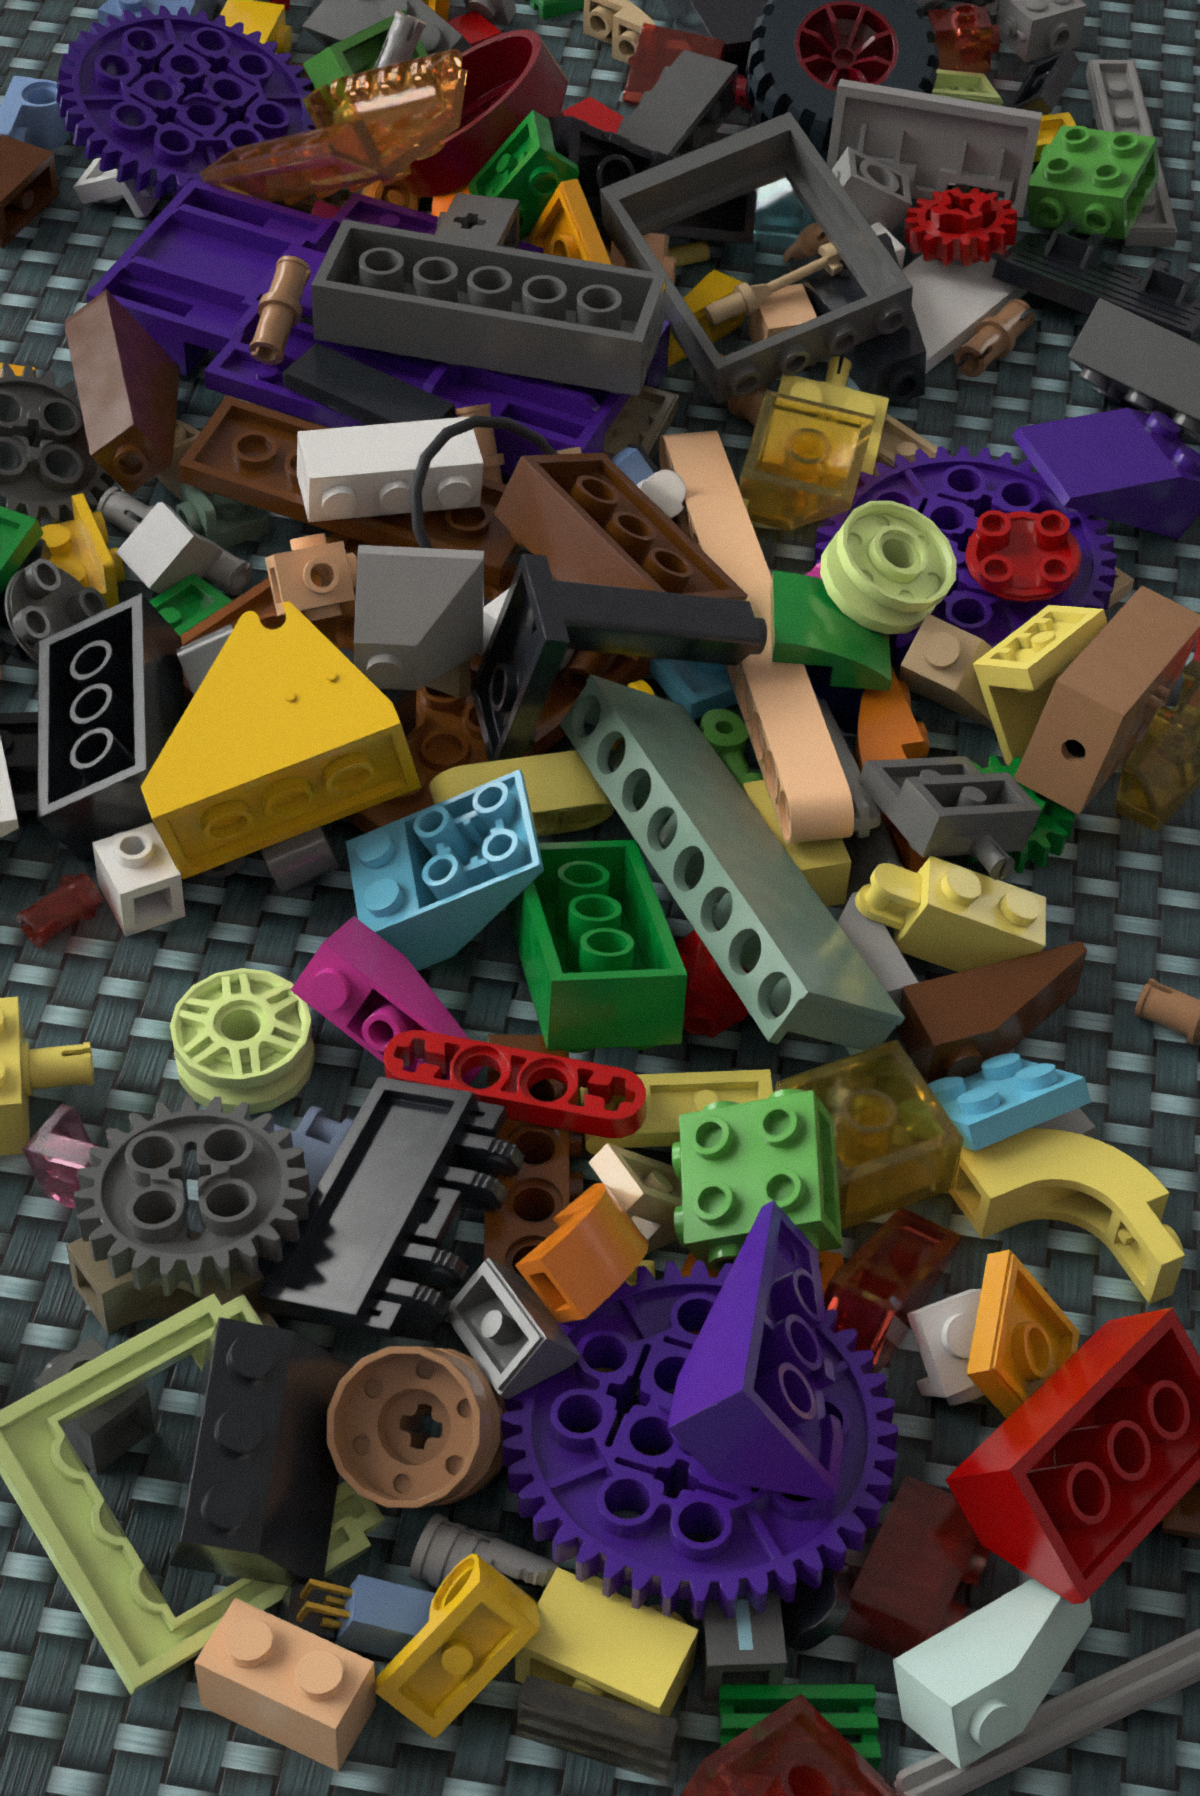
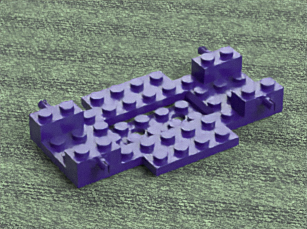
M191 179L86 294L87 303H89L107 289L177 363L182 375L187 376L208 350L218 352L219 354L204 370L207 389L330 428L365 426L366 424L284 387L283 371L315 343L455 404V409L490 403L491 417L511 418L541 434L555 451L580 447L581 453H604L605 433L631 396L629 394H615L606 390L572 384H558L553 381L527 376L507 375L498 371L470 366L450 365L430 359L422 360L413 356H398L390 352L356 346H342L337 343L314 339L313 326L299 322L297 326L292 328L284 351L285 356L281 363L278 365H267L255 360L251 356L252 351H249L248 348L254 338L260 320L257 308L262 295L269 292L279 258L288 255L296 256L308 263V270H311V275L306 283L300 302L303 308L301 318L305 316L313 318L311 284L343 219L435 234L438 221L437 216L355 192L333 219H324ZM520 241L519 249L544 253V248ZM664 320L663 330L643 385L658 388L667 374L670 321ZM494 429L498 454H504L505 464L500 465L502 476L511 478L521 456L544 455L535 444L506 429Z

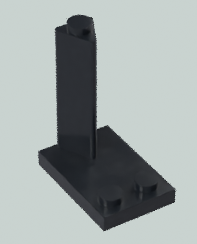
M523 553L471 686L488 762L520 758L524 756L525 752H531L536 738V724L567 649L737 666L750 654L759 655L764 650L767 640L765 620L755 617L750 602L744 600L553 580L547 556Z

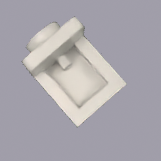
M969 1289L907 1313L928 1377L917 1381L921 1396L946 1397L948 1405H957L985 1395L967 1375L981 1289Z

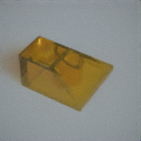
M766 390L739 484V490L751 522L789 531L851 510L875 416Z

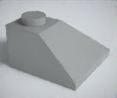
M358 545L354 665L378 689L417 691L483 651L484 551Z

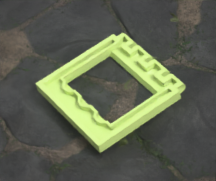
M213 1293L0 1410V1475L130 1695H133L199 1655L234 1598L269 1612L278 1606L289 1586L241 1578L180 1616L175 1617L62 1429V1426L189 1355H192L202 1371L206 1347L219 1317L263 1325L245 1295L238 1296L221 1305ZM346 1481L337 1487L324 1578L366 1553L371 1546L366 1535L386 1521L375 1502L358 1495Z

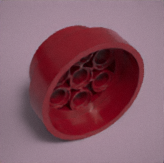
M523 29L494 36L453 58L423 81L392 114V121L387 127H384L381 133L379 150L408 191L414 196L433 198V196L454 191L469 184L532 110L547 119L548 117L565 116L561 109L568 86L567 77L536 32Z

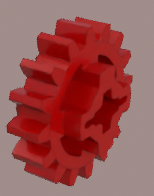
M958 187L943 192L934 191L932 192V200L919 198L916 200V208L907 209L905 243L910 244V252L912 254L923 252V260L926 262L937 259L942 261V266H948L953 260H960L964 267L979 261L987 263L990 262L991 253L1002 255L1006 253V246L1015 245L1017 210L1011 209V201L1009 199L998 201V193L996 192L985 194L980 192L979 188H973L969 193H961Z

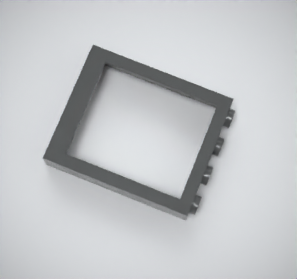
M790 112L600 189L602 225L628 266L632 269L667 274L643 238L644 235L786 177L867 294L862 299L721 358L669 276L666 275L664 320L671 322V333L717 404L735 396H745L757 387L782 377V374L786 376L797 374L806 366L832 355L844 354L862 342L882 334H891L903 325L911 322L913 286Z

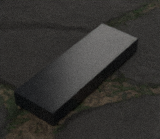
M315 343L283 371L285 388L366 425L455 418V404L318 343Z

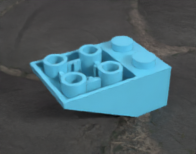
M520 769L346 841L358 920L405 955L417 971L453 957L544 871L525 778Z

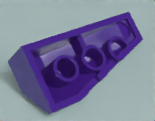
M774 1200L761 1207L677 1377L667 1428L680 1450L688 1456H693L715 1480L826 1500L836 1495L838 1491L843 1436L840 1420L832 1414L826 1415L823 1388L835 1383L833 1363L824 1355L822 1356L815 1331V1326L827 1320L818 1252Z

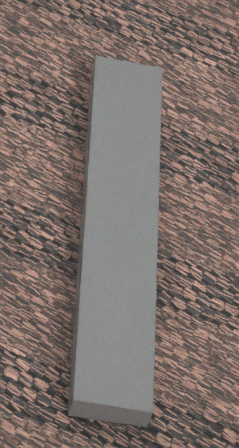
M1088 60L1085 75L1098 130L1132 132L1136 135L1154 137L1135 61ZM1159 155V180L1128 236L1123 240L1125 246L1175 247L1178 231Z

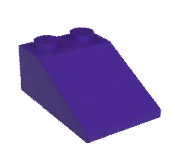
M1122 408L1018 427L1012 435L1058 500L1066 508L1176 539L1183 535L1200 513V454L1182 442L1178 437L1180 432L1178 425L1161 412L1153 411L1150 415L1131 408Z

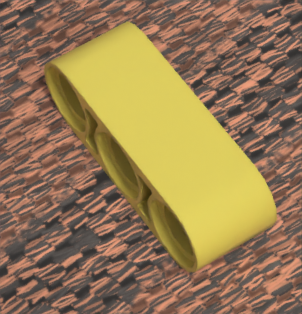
M577 750L461 765L438 774L429 785L434 804H437L520 769L524 774L537 837L580 831L594 827L607 820L615 809Z

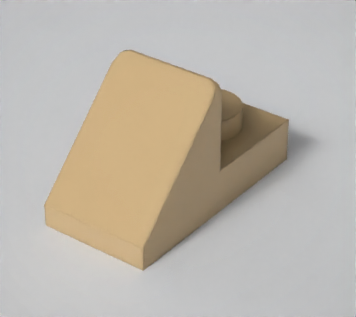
M607 1143L588 1163L648 1240L649 1248L646 1254L677 1241L674 1226V1210L676 1206L682 1205V1184L678 1181L673 1166Z

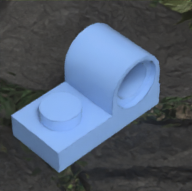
M13 76L0 106V136L5 135L43 149H52L67 143L70 139V132L65 131V118L59 117L58 114L60 104L56 102L57 82L32 77Z

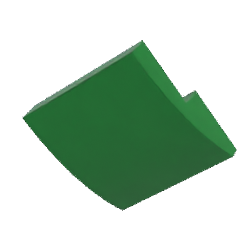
M773 570L770 588L772 662L829 666L830 686L890 691L892 674L889 634L864 628L843 614L827 594L822 579Z

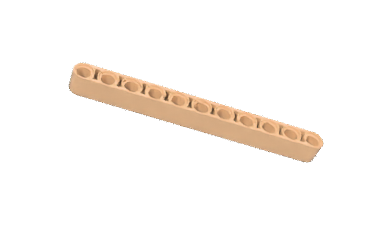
M717 430L661 435L659 439L660 470L676 472L686 485V495L681 504L685 508L675 516L678 527L748 595L746 601L750 602L754 616L763 618L767 625V640L761 654H750L737 666H725L783 838L787 844L850 838L854 830L852 795L804 664L772 662L770 598L772 577Z

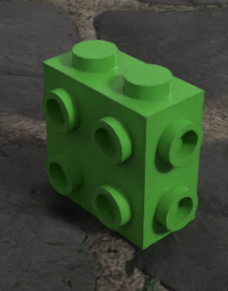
M1061 125L1051 144L1044 146L1040 162L1033 174H1031L1026 205H1028L1029 226L1056 230L1063 223L1069 222L1077 225L1076 233L1088 235L1098 233L1109 238L1125 240L1159 180L1157 137L1136 135L1132 132H1111L1088 129L1084 126Z
M783 1089L772 1093L767 1099L740 1104L731 1101H718L706 1105L702 1111L679 1115L680 1141L674 1142L672 1145V1163L675 1175L682 1184V1205L676 1206L674 1210L675 1232L680 1245L683 1248H688L697 1260H703L707 1270L720 1272L726 1263L734 1264L761 1207L773 1200L817 1249L818 1256L820 1251L842 1248L834 1118L814 1090Z

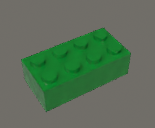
M636 840L538 843L544 871L506 906V913L547 1051L563 1050L570 1053H582L593 1048L631 1047L646 1050L658 1045L681 1044L687 973Z

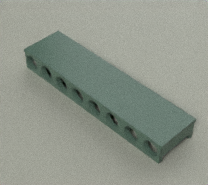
M591 674L586 681V686L560 723V726L768 1042L779 1044L789 1031L844 1045L856 1064L866 1066L896 1025H900L905 1017L683 705ZM584 722L596 726L595 730L588 736L584 730ZM623 738L618 747L616 748V750L614 751V753L608 760L609 752L613 744L618 739ZM608 762H609L610 767H611V768L613 769V771H614L613 773H612V772L610 771V769H609ZM661 824H663L664 827H663L662 830L659 832L660 826H661ZM659 840L661 841V843L664 845V847H665L666 849H663V848L661 847V845H660V843H659ZM713 921L721 929L720 931L715 928ZM742 966L749 971L748 974L743 970ZM770 1006L779 1015V1017H775L772 1014Z

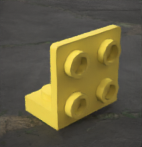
M1048 605L973 663L1007 766H1010L1014 757H1019L1022 760L1055 681L1108 624L1104 609Z

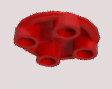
M990 510L981 514L977 519L976 530L968 539L965 560L970 575L983 590L1004 600L1028 603L1048 600L1067 590L1079 575L1082 554L1076 537L1069 531V519L1059 511L1047 510L1038 514L1025 511L1004 513L998 510Z

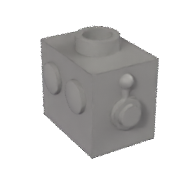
M1000 0L995 35L1025 63L1057 54L1067 49H1074L1080 47L1087 5L1081 0Z
M847 147L831 170L870 226L879 222L892 233L906 214L907 209L912 205L907 174L855 149Z

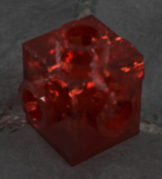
M960 3L952 6L951 9L929 10V21L932 23L936 33L934 43L939 48V65L937 69L973 73L990 72L991 54L999 53L1000 36L998 24H991L986 7H978L971 3Z

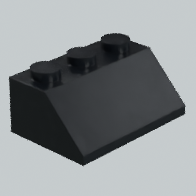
M218 1318L205 1352L169 1566L290 1586L293 1581L307 1584L310 1578L324 1582L339 1481V1473L327 1445V1409L339 1381L352 1368L350 1365L295 1331L228 1318Z

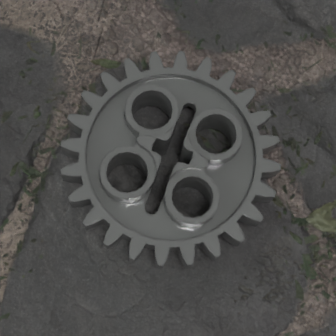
M5 363L0 370V467L2 468L0 469V506L36 518L41 522L42 526L57 524L59 520L61 522L74 520L71 496L83 493L93 513L105 491L113 486L115 480L90 456L79 399L72 395L75 382L71 380L60 388L54 385L55 376L54 371L51 370L45 374L43 380L36 379L31 365L26 364L21 376H15L12 368L8 363Z
M216 1096L209 1103L206 1110H197L192 1097H185L181 1112L171 1113L169 1108L161 1101L156 1103L155 1111L157 1118L147 1121L141 1115L133 1112L129 1114L131 1131L129 1133L109 1128L106 1130L109 1149L90 1147L88 1153L91 1167L78 1169L77 1175L80 1190L74 1192L82 1240L90 1242L92 1257L95 1262L108 1259L110 1273L113 1278L116 1279L132 1270L135 1288L140 1291L148 1286L154 1278L162 1279L164 1296H171L180 1281H189L195 1297L201 1296L206 1280L216 1278L226 1291L231 1290L232 1272L240 1269L249 1277L256 1279L260 1277L258 1258L260 1256L271 1261L280 1262L283 1259L281 1241L297 1242L300 1238L298 1221L307 1220L309 1217L307 1197L311 1196L309 1173L308 1169H305L302 1147L293 1148L292 1134L289 1128L274 1132L273 1116L270 1113L261 1115L251 1122L249 1105L246 1102L239 1104L229 1114L223 1112L221 1097ZM189 1150H197L199 1172L198 1196L202 1234L197 1240H190V1226L187 1213L189 1196L185 1153Z

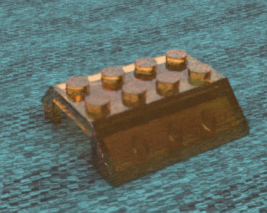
M452 49L427 57L424 56L394 65L363 71L362 73L359 72L335 78L331 83V89L328 84L321 85L302 99L316 127L315 130L233 148L199 172L203 181L210 185L267 202L284 199L287 205L297 203L313 193L316 194L318 199L325 198L343 187H348L350 192H356L377 180H381L384 186L393 184L411 173L409 164L413 161L428 158L445 147L442 139L460 127L467 71L461 68L463 54L458 49Z

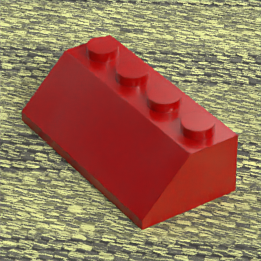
M1173 1307L1108 1320L945 1479L981 1545L1072 1604L1085 1603L1200 1479V1356Z

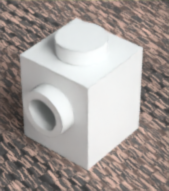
M153 822L92 842L98 886L125 937L185 917L181 873L176 869Z

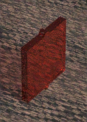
M643 23L635 54L628 59L631 68L622 97L623 102L639 105L644 92L652 90L659 81L663 69L666 66H671L683 50L721 60L725 46L724 40Z

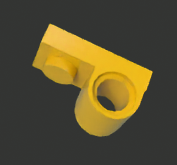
M477 1553L470 1554L451 1570L437 1589L430 1605L429 1622L377 1675L375 1693L432 1738L436 1739L540 1630V1618L536 1601Z

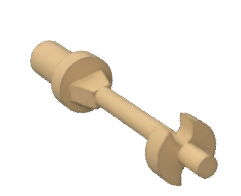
M828 242L818 248V253L822 258L767 284L749 286L747 282H743L734 287L735 293L705 306V316L712 327L741 313L749 316L758 312V306L771 293L822 269H825L831 276L842 272L843 265L839 261L843 259L835 246Z

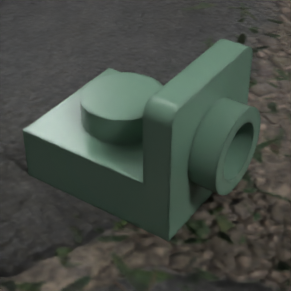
M180 482L182 503L177 504L176 513L193 532L215 542L222 549L270 532L269 515L264 509L215 493L206 496L200 488Z

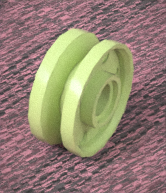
M869 501L853 509L822 553L820 575L827 594L843 614L864 628L883 634H904L920 627L927 613L931 614L935 606L947 595L956 580V558L946 536L932 520L916 509L894 501Z
M240 968L215 973L193 985L178 1001L170 1023L175 1061L180 1084L195 1102L208 1107L215 1096L221 1097L223 1112L229 1114L239 1104L246 1102L249 1105V1113L252 1115L277 1108L294 1098L311 1076L315 1061V1048L312 1039V1021L308 1004L290 991L293 987L292 982L270 971Z

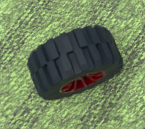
M769 0L764 6L763 15L759 16L755 23L745 72L747 80L745 87L747 103L754 107L752 117L756 124H761L790 112L827 164L837 85L840 79L932 94L938 75L936 71L939 65V48L934 43L936 33L932 23L928 19L922 21L924 10L916 0Z

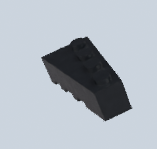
M573 116L548 117L555 151L578 165L580 174L576 179L580 183L596 226L601 231L606 230L602 225L600 189L675 159V157L660 151H653L630 142V139L613 132H606L588 125V122ZM753 190L651 233L666 234L672 238L753 244L758 191Z

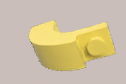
M1029 1128L977 1151L962 1146L954 1148L946 1189L981 1239L1032 1220L1045 1219L1067 1222L1092 1233L1108 1247L1149 1305L1173 1295L1185 1254L1176 1232L1169 1225L1161 1223L1170 1192L1147 1168L1117 1148L1094 1138L1064 1130Z

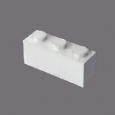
M469 417L298 431L297 478L308 522L411 513L410 487L420 455L443 428ZM473 429L450 438L431 460L422 489L423 512L480 507L484 463Z

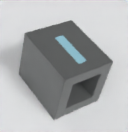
M773 1589L767 1590L765 1612L758 1613L751 1606L746 1596L738 1597L734 1618H726L717 1600H708L707 1609L702 1620L695 1619L696 1629H699L697 1643L703 1701H717L721 1684L783 1685L787 1657L780 1596Z

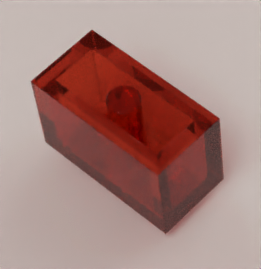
M908 1475L905 1476L850 1593L851 1603L841 1634L897 1658L965 1618L968 1606L957 1601L965 1583L976 1587L980 1586L993 1552L981 1545L953 1494Z

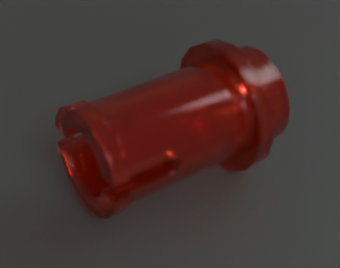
M79 873L73 877L66 874L60 879V887L26 910L23 909L18 912L16 919L20 924L27 922V924L20 927L22 932L33 945L41 948L47 944V941L81 918L88 921L96 916V908L103 904V899L98 888L87 875Z

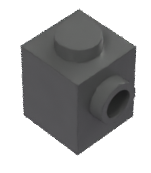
M90 1337L72 1352L67 1351L57 1355L46 1365L41 1375L33 1380L35 1391L106 1353L107 1350L93 1337ZM141 1383L62 1426L80 1459L96 1475L154 1431L149 1391Z

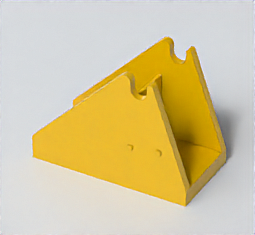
M285 601L282 604L286 620L278 629L265 628L254 611H247L241 615L141 785L151 818L176 869L181 873L182 880L421 788L406 737L393 703L290 601Z

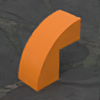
M604 1183L593 1184L558 1213L553 1220L559 1228L515 1265L559 1323L586 1319L632 1274L649 1248L648 1240Z

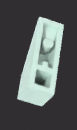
M1032 1578L893 1659L902 1721L960 1770L1019 1735L1028 1725L1092 1623L1090 1598L1085 1603L1072 1604Z

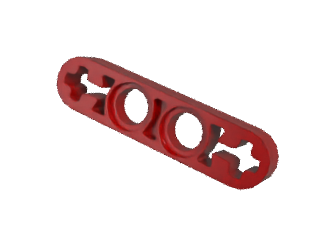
M409 1030L399 1033L389 1041L384 1049L383 1061L386 1078L473 1092L477 1102L505 1106L508 1114L507 1119L605 1138L630 1136L641 1128L646 1119V1088L642 1080L634 1072L623 1068L424 1030ZM415 1058L426 1059V1063L419 1064L416 1072L405 1071L404 1066H411ZM451 1062L450 1079L443 1080L442 1073L447 1074L446 1063ZM479 1066L493 1068L500 1074L499 1080L494 1085L484 1089L470 1087L462 1079L469 1070ZM544 1079L560 1081L567 1087L566 1093L561 1098L551 1102L535 1099L529 1093V1090L535 1083ZM580 1087L588 1088V1094H584V1106H579ZM613 1096L625 1097V1102L620 1103L617 1111L605 1109V1104H610Z

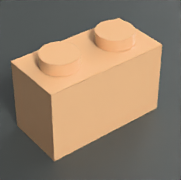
M237 1598L233 1599L194 1662L202 1707L338 1772L376 1707L373 1661Z

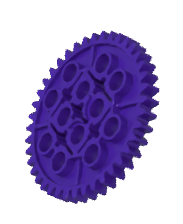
M160 5L158 15H153L148 8L143 6L140 9L139 17L125 9L122 11L121 21L109 14L106 15L105 25L92 22L90 33L81 30L78 42L71 41L69 43L68 53H64L56 87V102L60 104L58 114L59 117L65 118V131L74 133L73 144L75 146H86L85 157L87 159L101 158L99 170L102 172L116 168L118 170L117 182L121 183L132 178L136 180L135 191L137 192L146 189L148 186L153 187L155 199L162 198L166 192L172 193L174 199L191 179L257 199H261L262 191L275 197L278 186L289 189L292 179L300 180L304 168L311 166L312 157L316 155L323 122L320 121L322 107L317 106L318 93L311 92L313 84L311 79L302 78L304 68L298 65L290 66L292 57L290 53L275 54L278 43L275 41L264 44L260 43L261 32L259 31L252 32L249 35L244 34V23L241 22L236 23L232 27L225 26L226 20L223 15H219L214 21H209L205 10H200L196 17H190L186 8L181 6L177 15H171L170 11Z
M939 446L935 458H929L925 452L918 449L915 453V462L910 463L906 458L898 454L895 455L893 469L878 462L875 464L874 476L860 472L857 485L846 483L843 486V497H833L831 499V511H824L822 527H818L814 566L821 562L822 553L853 509L869 501H894L912 507L936 524L949 540L956 558V580L947 595L935 606L930 615L983 639L993 648L1048 605L1108 610L1116 576L1117 554L1112 553L1114 538L1106 536L1107 521L1097 520L1095 515L1064 507L1039 472H1031L1032 463L1029 459L1015 466L1011 464V453L1005 452L998 461L992 460L989 448H983L977 457H971L966 446H960L957 456L950 457L943 446ZM990 510H998L1004 513L1025 511L1038 514L1047 510H1055L1063 513L1069 519V531L1076 537L1082 554L1079 575L1067 590L1048 600L1023 603L1004 600L983 590L970 575L965 560L968 539L976 530L977 519L980 515ZM920 627L904 634H889L890 650L895 652V666L899 667Z
M696 1260L690 1277H682L680 1270L673 1261L666 1263L664 1278L655 1280L652 1273L645 1266L638 1267L637 1285L629 1286L624 1281L586 1319L565 1323L557 1322L581 1354L580 1359L569 1368L508 1400L505 1399V1409L508 1412L503 1413L501 1416V1430L503 1433L502 1462L503 1466L508 1467V1489L511 1493H518V1514L520 1517H533V1538L536 1542L554 1538L552 1559L557 1564L578 1555L576 1559V1579L580 1582L593 1577L599 1571L602 1572V1595L607 1598L616 1593L624 1584L631 1587V1607L639 1609L647 1601L651 1593L660 1595L662 1615L668 1617L676 1608L679 1599L689 1601V1607L694 1619L702 1620L707 1609L708 1600H717L726 1618H734L737 1599L746 1596L748 1602L758 1613L765 1612L767 1590L773 1589L787 1603L794 1601L797 1584L796 1577L816 1590L821 1586L823 1565L840 1572L844 1569L847 1549L861 1551L864 1546L866 1529H876L879 1523L881 1505L888 1502L891 1478L894 1477L897 1460L895 1447L898 1426L892 1424L895 1408L894 1400L884 1398L887 1382L885 1374L872 1373L874 1361L872 1350L855 1351L858 1332L854 1328L835 1333L838 1312L834 1309L826 1311L827 1320L815 1326V1331L822 1356L824 1355L833 1363L835 1383L823 1388L826 1415L832 1414L840 1420L843 1436L839 1483L836 1495L826 1500L809 1498L810 1500L799 1502L792 1501L783 1496L788 1493L718 1481L693 1456H688L680 1450L667 1428L674 1394L667 1393L664 1390L675 1389L677 1377L698 1337L697 1334L690 1332L701 1331L733 1266L731 1263H726L717 1278L709 1277L703 1260ZM604 1367L611 1368L615 1371L606 1373L598 1372L594 1369ZM638 1390V1405H634L630 1409L629 1414H624L626 1408L631 1407ZM624 1414V1417L617 1431V1416H622ZM579 1426L586 1427L591 1431L576 1433L568 1429ZM649 1448L657 1449L663 1452V1454L651 1456L639 1451ZM673 1491H681L677 1499L670 1498ZM627 1510L641 1516L623 1519L613 1515V1513ZM700 1533L706 1534L714 1538V1540L701 1543L694 1542L686 1538V1536Z

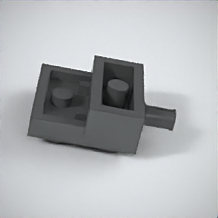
M966 756L865 761L857 781L874 800L878 809L891 820L907 839L911 848L922 858H929V856L941 858L943 856L970 855L973 858H977L995 880H997V877L1003 879L1012 872L1015 862L1006 852L1024 851L1042 811L1008 772L982 774Z

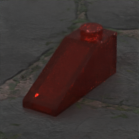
M900 1207L829 1280L824 1293L825 1311L834 1309L838 1312L835 1333L854 1328L858 1332L855 1351L872 1350L874 1354L872 1373L877 1374L893 1357L911 1327L907 1313L924 1306L957 1251L963 1235L903 1207Z

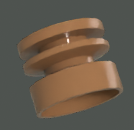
M388 1346L361 1358L339 1381L327 1409V1445L337 1472L358 1495L386 1508H421L433 1505H448L479 1493L501 1471L503 1466L501 1416L503 1413L508 1412V1410L505 1409V1398L499 1396L473 1357L455 1349L422 1346ZM422 1416H432L434 1421L442 1423L440 1437H431V1433L420 1429Z

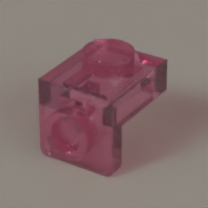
M61 1104L22 1150L45 1197L54 1199L66 1207L76 1208L74 1192L80 1190L77 1175L78 1169L91 1167L88 1150L90 1147L101 1146L92 1144L76 1108Z

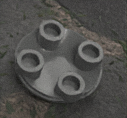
M38 559L17 571L10 579L5 594V611L11 631L21 648L37 664H39V641L107 610L105 599L100 592L91 587L84 588L73 576L56 567L47 559Z

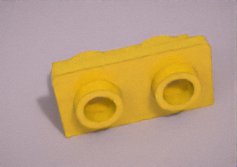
M83 493L72 495L74 520L41 527L43 531L41 539L46 541L51 552L50 561L56 567L73 576L84 588L91 587L100 592L105 599L107 609L119 604L117 583L125 581L123 562L116 553L117 547L107 548L109 537L102 513L100 511L91 512Z

